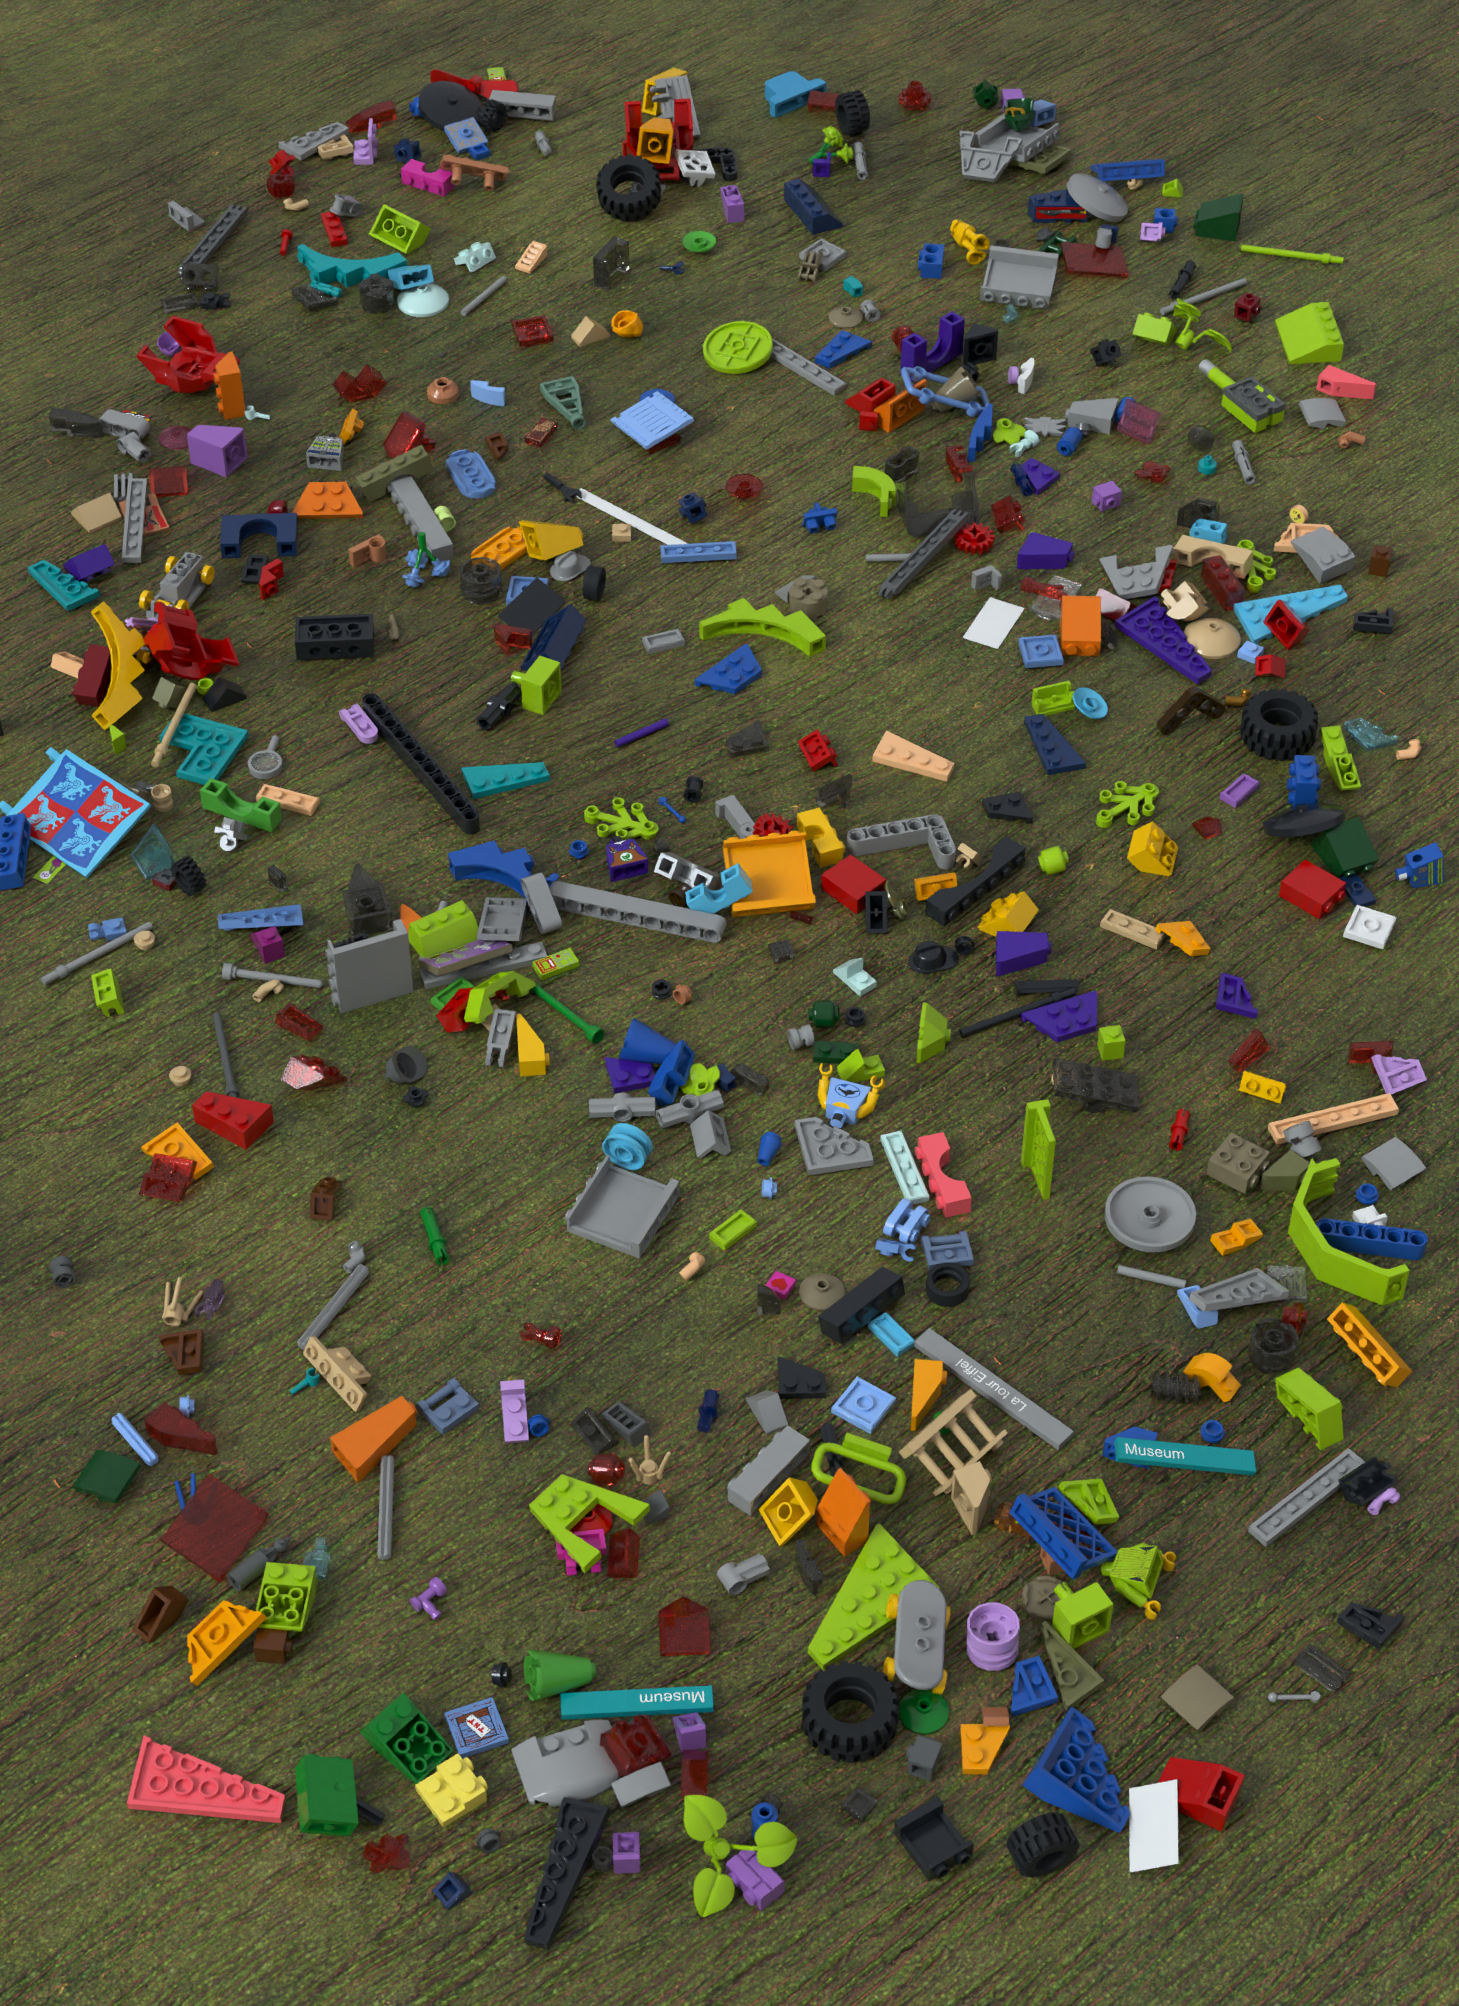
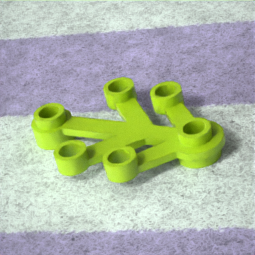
M1241 540L1236 547L1253 550V557L1261 561L1259 563L1253 560V566L1248 572L1247 588L1251 593H1258L1262 589L1263 579L1256 576L1255 569L1264 573L1265 579L1274 580L1276 570L1270 568L1272 567L1273 558L1256 551L1252 541ZM1227 575V580L1235 582L1238 580V577Z
M1118 781L1115 783V793L1135 795H1112L1111 791L1102 790L1099 798L1102 803L1115 802L1120 804L1110 810H1101L1097 814L1096 824L1101 828H1108L1112 825L1113 817L1130 808L1127 822L1130 825H1137L1140 820L1138 802L1144 800L1145 804L1142 806V814L1152 816L1155 809L1152 802L1159 794L1158 787L1151 783L1143 784L1140 787L1127 786L1125 782Z
M620 797L612 801L613 809L618 812L620 817L600 812L593 805L588 806L584 811V820L589 824L598 823L600 820L614 824L611 826L599 824L597 826V835L599 837H607L609 834L616 832V836H620L623 841L637 836H641L644 839H653L659 830L655 822L648 821L643 813V805L641 803H633L631 805V813L637 817L639 822L633 821L625 809L624 799ZM631 828V829H634V830H631V831H628V832H627V830H625V829Z

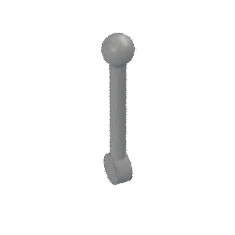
M1317 1691L1301 1695H1277L1272 1692L1268 1695V1700L1270 1702H1276L1277 1700H1311L1316 1703L1320 1700L1321 1695Z

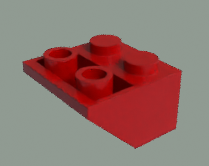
M880 378L846 399L845 404L859 412H874L876 407L895 396L896 385L884 378Z

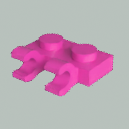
M604 1529L572 1532L601 1551V1555L606 1554ZM555 1540L558 1560L565 1559L567 1576L577 1575L576 1561H573L568 1555L567 1550ZM601 1560L591 1567V1573L601 1572Z

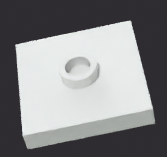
M1356 905L1343 937L1384 949L1397 917Z

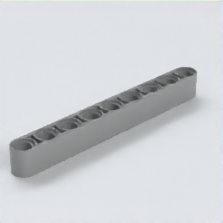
M560 881L552 882L549 887L558 910L707 942H719L727 925L725 918L702 911Z

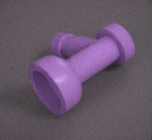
M434 1577L429 1582V1588L417 1598L413 1597L410 1599V1604L417 1612L424 1609L436 1621L441 1617L442 1613L429 1600L435 1595L438 1597L443 1596L447 1593V1589L439 1578Z

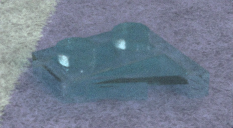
M1363 718L1345 721L1343 727L1366 751L1394 745L1398 741L1396 735L1393 734L1389 737L1383 734L1382 728L1372 725Z

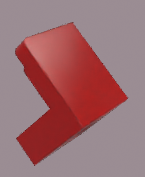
M1273 654L1256 657L1255 676L1265 677L1273 675L1285 678L1286 659Z

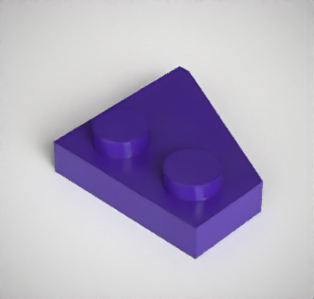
M1030 458L1020 466V473L1027 479V483L1035 488L1034 492L1037 495L1060 479V472L1033 458Z
M1221 973L1215 1009L1254 1019L1258 1014L1257 1008L1252 1007L1250 1002L1252 998L1245 988L1246 985L1243 979Z
M609 1057L605 1058V1066L614 1094L650 1087L655 1076L651 1064Z

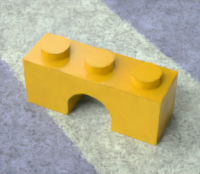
M820 807L797 813L798 831L800 833L806 832L805 841L815 839L812 844V855L819 867L837 864L842 860L845 846L837 838L835 828L830 826L828 816L823 814Z

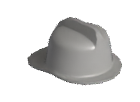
M568 551L555 557L550 574L555 580L569 581L586 571L591 562L586 556L579 555L574 551Z

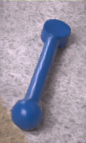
M665 797L659 798V804L665 805L678 818L680 823L686 822V817L681 816L667 803Z

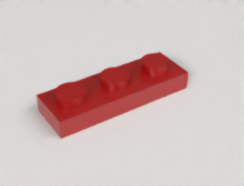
M331 211L321 213V220L331 247L348 245L347 236L339 215Z

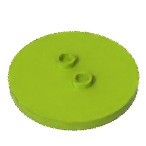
M735 321L721 325L714 329L703 343V354L707 364L719 372L728 374H740L755 370L762 366L773 352V340L769 331L757 323L748 321Z

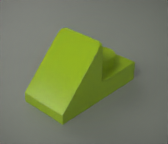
M859 1049L853 1051L837 1066L841 1080L852 1083L871 1079L874 1075L877 1077L885 1076V1069L879 1055L862 1058Z

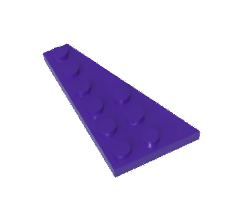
M1156 596L1115 620L1116 628L1197 685L1211 676V668L1201 656L1197 655L1192 643L1189 644L1187 642L1185 634L1176 622L1169 618L1164 606L1161 607L1159 605V600Z

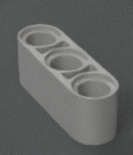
M112 409L106 410L96 422L99 430L104 433L123 437L131 432H135L140 441L151 430L149 422L145 419Z
M540 872L522 878L521 886L539 932L543 935L562 928L559 912L543 873Z

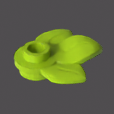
M1002 418L996 423L993 439L996 443H1001L1004 440L1010 445L1019 443L1020 438L1025 437L1026 429L1021 425L1013 424L1009 419Z
M700 1063L693 1064L686 1084L680 1086V1089L686 1095L695 1096L715 1091L714 1084L720 1078L719 1068L713 1066L707 1070Z

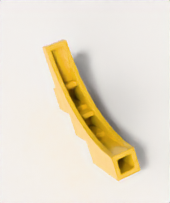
M103 601L90 613L100 625L107 640L112 664L111 682L103 702L91 716L103 730H106L109 725L115 723L143 699L138 690L130 683L145 671L140 662L133 657V654L143 647L145 642L142 634L135 628L128 631L125 624L118 619L112 609Z

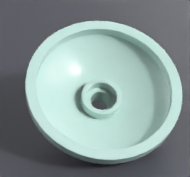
M428 283L403 289L397 297V304L399 309L407 315L429 317L439 314L447 308L449 295L440 286Z

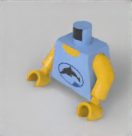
M823 1063L820 1064L819 1070L822 1079H819L818 1099L821 1107L826 1110V1117L831 1119L830 1124L833 1127L841 1128L844 1123L854 1125L859 1119L874 1111L879 1097L878 1091L885 1087L883 1078L879 1085H875L877 1076H872L870 1084L873 1088L871 1091V1087L833 1077H831V1080H828V1077L833 1072L832 1065L830 1064L828 1072H823Z

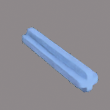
M121 1413L113 1416L112 1424L143 1461L150 1467L157 1464L159 1461L158 1455L126 1417Z

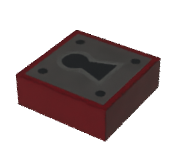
M163 867L152 879L153 885L171 891L177 883L174 881L175 877H172L173 872L171 869Z

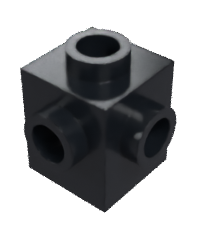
M1107 338L1098 342L1099 346L1090 349L1096 366L1103 363L1110 365L1117 362L1115 358L1122 356L1116 339L1109 341Z

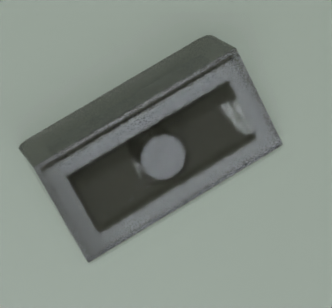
M588 1406L571 1421V1424L597 1456L620 1443L597 1412Z

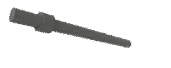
M214 1013L213 1021L227 1086L225 1092L227 1096L238 1098L239 1090L234 1081L222 1017L220 1013Z

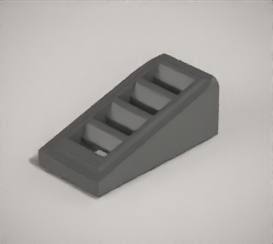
M620 1401L601 1414L602 1418L633 1447L643 1442L645 1435H648V1437L651 1435L648 1422Z

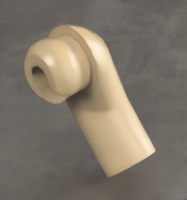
M1141 178L1131 179V182L1129 180L1127 182L1128 188L1131 190H1136L1143 184Z
M291 198L283 201L284 207L287 210L300 211L309 207L307 199L293 203Z

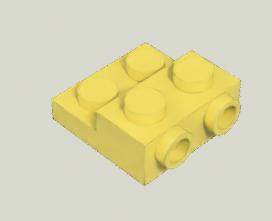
M459 1753L436 1766V1773L415 1785L416 1791L443 1828L487 1801V1783L482 1776L476 1778L472 1772L474 1767L469 1758L465 1757L462 1759Z

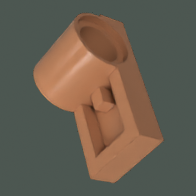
M380 534L348 549L349 561L353 567L368 560L382 562L387 557L385 540Z

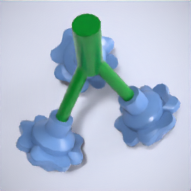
M425 532L418 533L419 550L408 551V556L405 557L408 566L412 567V572L402 577L406 579L405 584L411 587H419L420 583H425L419 576L420 568H425V563L428 561L424 552L431 558L434 565L432 576L442 578L450 571L451 561H440L426 547Z

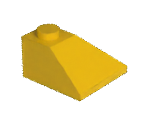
M788 1478L758 1509L779 1546L783 1547L814 1515L818 1499L808 1482Z

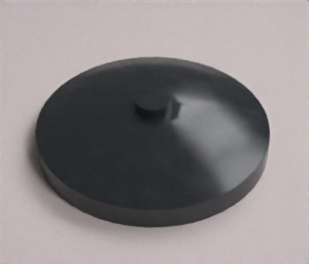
M438 81L430 83L422 89L418 99V108L423 118L435 128L444 131V126L472 117L475 118L479 125L480 120H478V117L481 116L479 111L482 112V104L479 98L465 86L449 81Z
M1300 803L1295 807L1285 809L1268 817L1263 822L1264 832L1266 835L1273 837H1294L1321 832L1342 823L1346 819L1345 809L1335 804Z

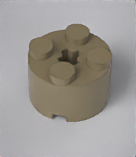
M795 579L794 584H792L789 590V611L791 614L801 610L811 621H815L817 617L821 615L823 617L826 614L827 588L823 580Z

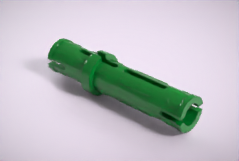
M429 1206L430 1213H428L427 1207H424L420 1210V1216L429 1238V1249L433 1251L436 1264L441 1265V1258L443 1265L450 1261L446 1249V1239L442 1237L433 1207Z

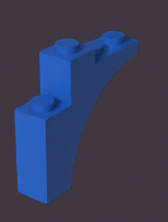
M491 841L448 853L449 868L455 881L484 879L498 882L512 888L526 899L521 886V879L532 875L534 860L532 855H528L525 848L503 853L502 848H498L496 842Z

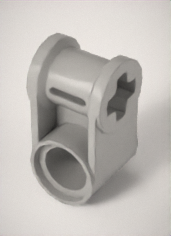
M335 194L334 204L330 207L332 213L357 217L362 213L363 205L352 196Z

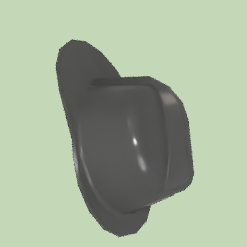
M406 1046L395 1051L386 1062L387 1073L384 1077H390L397 1084L414 1082L426 1074V1058L416 1047Z

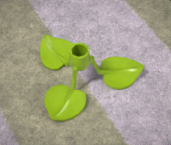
M1179 298L1176 299L1178 305H1174L1173 316L1188 319L1184 330L1175 342L1179 347L1187 350L1192 342L1195 344L1202 336L1208 335L1212 340L1228 348L1230 353L1232 352V346L1228 339L1214 330H1205L1197 337H1194L1195 333L1189 327L1192 321L1199 322L1196 316L1200 317L1201 312L1192 304Z
M687 1795L684 1797L683 1820L685 1830L692 1839L705 1841L704 1851L708 1856L712 1857L711 1862L716 1867V1872L710 1868L702 1869L694 1881V1904L701 1917H706L723 1910L731 1903L734 1897L735 1887L733 1880L730 1876L721 1874L722 1869L718 1862L719 1859L726 1858L731 1849L757 1851V1861L765 1867L779 1866L793 1854L797 1844V1837L783 1824L778 1822L762 1824L754 1836L757 1846L731 1844L726 1839L718 1837L719 1833L717 1830L724 1827L727 1821L724 1807L715 1799L707 1796Z

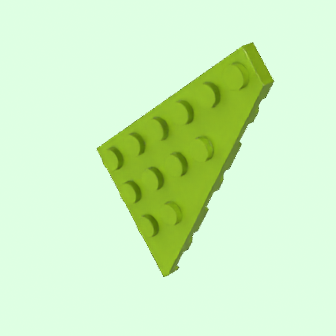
M880 1523L873 1529L808 1647V1654L822 1670L896 1622V1619L886 1618V1607L891 1593L899 1595L907 1584L916 1580L929 1581L940 1589Z

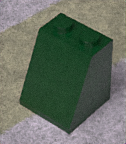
M1244 194L1203 202L1201 208L1197 209L1196 219H1194L1193 229H1196L1195 236L1235 242L1241 220Z
M1359 816L1319 832L1310 844L1312 849L1337 878L1355 876L1357 872L1361 871L1367 873L1373 870L1374 865L1379 861Z

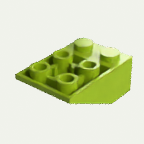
M266 1562L256 1611H261L267 1618L257 1628L303 1631L314 1604L318 1585L315 1566Z

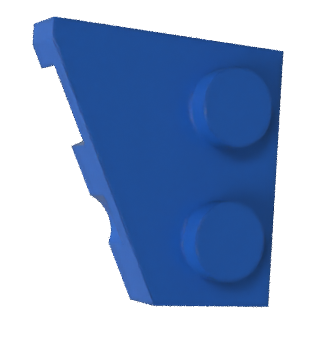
M1040 1656L1016 1663L1011 1706L1012 1717L1058 1702L1057 1693Z

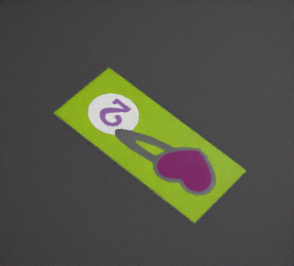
M53 856L32 878L48 884L66 864Z

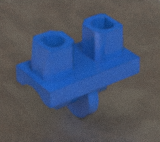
M814 503L813 509H808V513L803 514L802 526L803 528L806 527L810 534L817 533L819 525L822 524L825 525L826 530H834L836 527L837 510L836 508L827 509L826 507H820L819 503Z

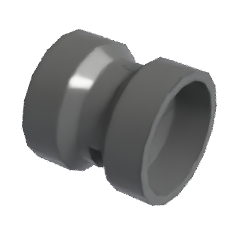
M68 1256L54 1258L49 1264L53 1274L54 1285L59 1288L73 1285L76 1281V1276L73 1270L72 1259Z

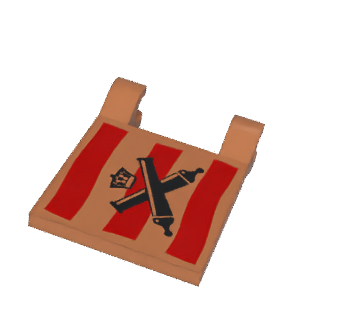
M155 493L147 494L149 506H146L143 537L170 530ZM126 500L119 502L120 512L124 516V519L126 511Z

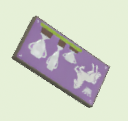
M476 940L419 959L418 962L419 967L442 976L511 953L513 949L512 944L501 940Z

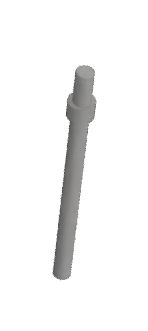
M1242 278L1183 301L1195 304L1246 285L1247 280ZM1177 301L1161 308L1160 313L1165 315L1174 312V305H1178Z
M147 922L66 965L54 968L53 972L40 978L43 985H46L56 979L68 976L69 972L133 940L138 932L152 930V924Z

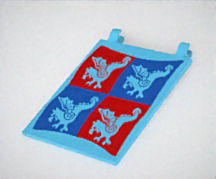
M50 747L46 751L50 760L54 762L14 808L5 801H1L0 809L6 816L24 813L31 825L30 840L88 878L147 812L151 805L66 749L60 755Z

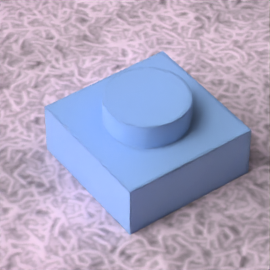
M1246 641L1238 650L1237 657L1255 664L1256 657L1263 654L1264 647Z

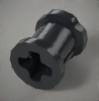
M690 776L686 780L687 788L684 790L683 796L688 802L695 803L701 799L700 790L703 788V780L698 776Z

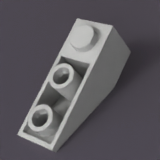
M186 552L160 582L161 600L171 602L174 599L178 603L180 599L184 600L188 596L203 561V556Z

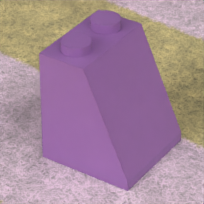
M197 425L187 434L191 464L221 476L227 477L248 458L243 428Z

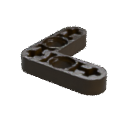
M1193 686L1187 689L1158 720L1157 728L1163 735L1171 734L1194 709L1212 719H1217L1224 714L1225 706L1219 699Z

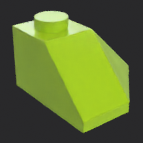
M924 1002L920 1018L916 1063H922L944 1051L946 1041L950 1042L951 1029H947L948 1020L932 1006Z

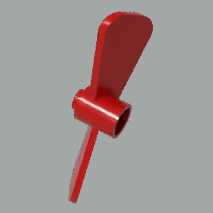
M434 69L430 73L431 83L438 81L454 82L465 86L475 95L479 94L486 98L490 97L492 90L518 92V84L514 80H483L478 75L472 76L468 80L439 69Z

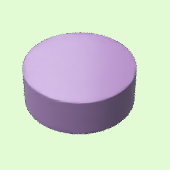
M1010 366L1008 382L1009 384H1016L1019 378V370L1017 366Z

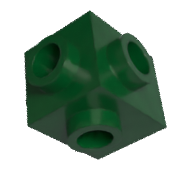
M984 79L973 88V97L979 106H983L987 110L998 102L999 91L995 85H991Z

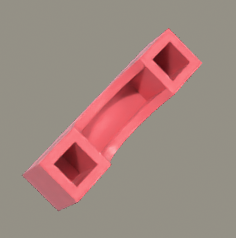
M944 1132L918 1137L915 1155L917 1160L922 1162L923 1175L925 1177L928 1176L931 1193L936 1195L938 1210H942L945 1218L971 1212L972 1197L965 1181L951 1179L941 1170L950 1160V1146Z

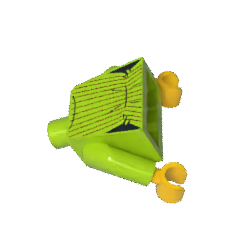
M1140 1543L1129 1548L1119 1549L1114 1562L1102 1563L1101 1573L1103 1576L1111 1578L1117 1592L1139 1608L1143 1606L1148 1619L1155 1620L1157 1614L1151 1609L1159 1612L1161 1605L1158 1601L1148 1602L1147 1598H1152L1161 1568L1166 1571L1174 1569L1176 1555L1170 1551L1162 1554V1550H1159L1157 1546Z

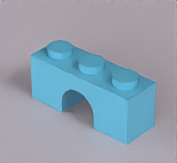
M739 863L721 872V881L724 886L722 889L713 891L708 889L704 883H701L685 892L686 903L692 910L714 914L752 893V881Z

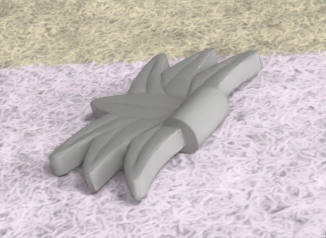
M1040 417L1039 419L1024 418V421L1028 423L1024 427L1036 434H1042L1044 438L1048 434L1063 436L1061 431L1066 428L1065 425H1062L1066 422V419L1054 420L1051 417Z

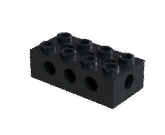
M373 614L296 617L295 649L297 660L374 657L375 631Z

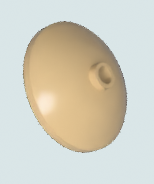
M1218 618L1198 619L1190 623L1183 632L1189 644L1192 643L1195 647L1197 655L1206 659L1229 657L1240 646L1241 637L1238 630L1227 621Z

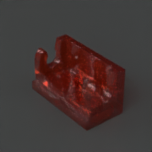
M810 91L807 102L808 111L811 112L813 106L835 109V101L839 94Z
M947 445L945 461L955 482L975 479V474L972 472L974 468L968 464L965 453L956 454V451L964 450V447L962 445Z

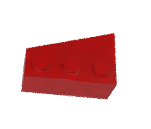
M208 1091L192 1104L195 1123L245 1150L274 1123L272 1105Z

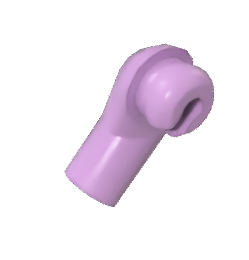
M1390 1487L1370 1501L1367 1508L1368 1512L1378 1515L1384 1502L1388 1500L1391 1504H1394V1502L1396 1503L1400 1499V1494L1396 1492L1395 1488Z

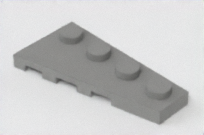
M336 122L319 128L318 132H307L304 137L298 138L295 136L289 142H278L279 148L281 150L284 149L288 154L294 155L299 160H304L318 152V146L330 140L337 141L341 135H348L349 128Z
M1259 1268L1190 1292L1189 1300L1198 1308L1207 1312L1288 1299L1289 1290Z

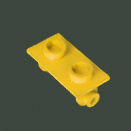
M1244 1071L1239 1091L1281 1104L1287 1086L1283 1082Z

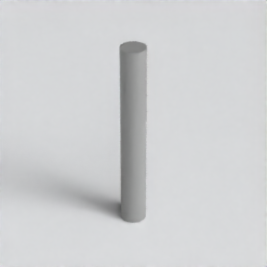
M911 553L867 554L866 562L904 561Z
M1119 1265L1117 1274L1177 1288H1185L1186 1280L1123 1265Z

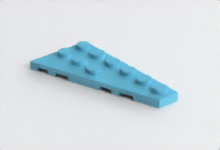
M1334 585L1235 603L1233 610L1251 642L1259 644V640L1273 637V633L1263 623V620L1279 599L1286 601L1301 620L1306 622V618L1319 616L1321 611L1331 610L1346 603L1348 596L1341 585Z

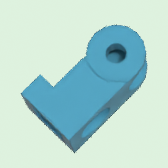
M1198 519L1191 527L1189 534L1191 537L1224 544L1227 540V523Z

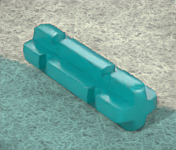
M315 280L311 281L310 289L337 298L341 297L342 289Z

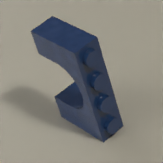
M297 513L222 515L220 537L222 559L241 558L243 541L247 537L259 533L270 534L277 538L278 557L297 556Z

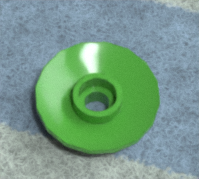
M693 231L686 234L682 242L683 246L690 251L705 252L715 247L716 238L709 232Z

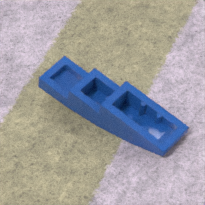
M993 404L987 405L974 424L969 441L968 462H975L976 451H983V440H991Z

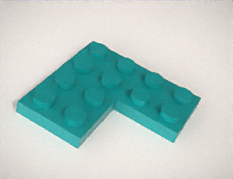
M184 713L169 745L191 751L176 771L177 778L203 785L210 778L218 780L249 737L248 730ZM171 721L160 734V742L162 741Z

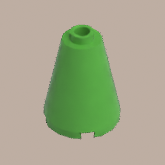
M528 1650L527 1652L530 1656H525L524 1679L525 1684H530L531 1691H527L531 1701H538L590 1684L592 1678L596 1676L595 1664L591 1663L590 1659L586 1657L541 1650Z

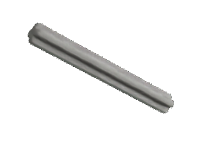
M359 1264L297 1341L300 1349H305L311 1336L316 1338L320 1336L369 1274L367 1266Z
M391 1455L381 1457L377 1552L380 1560H389L391 1558L394 1457Z

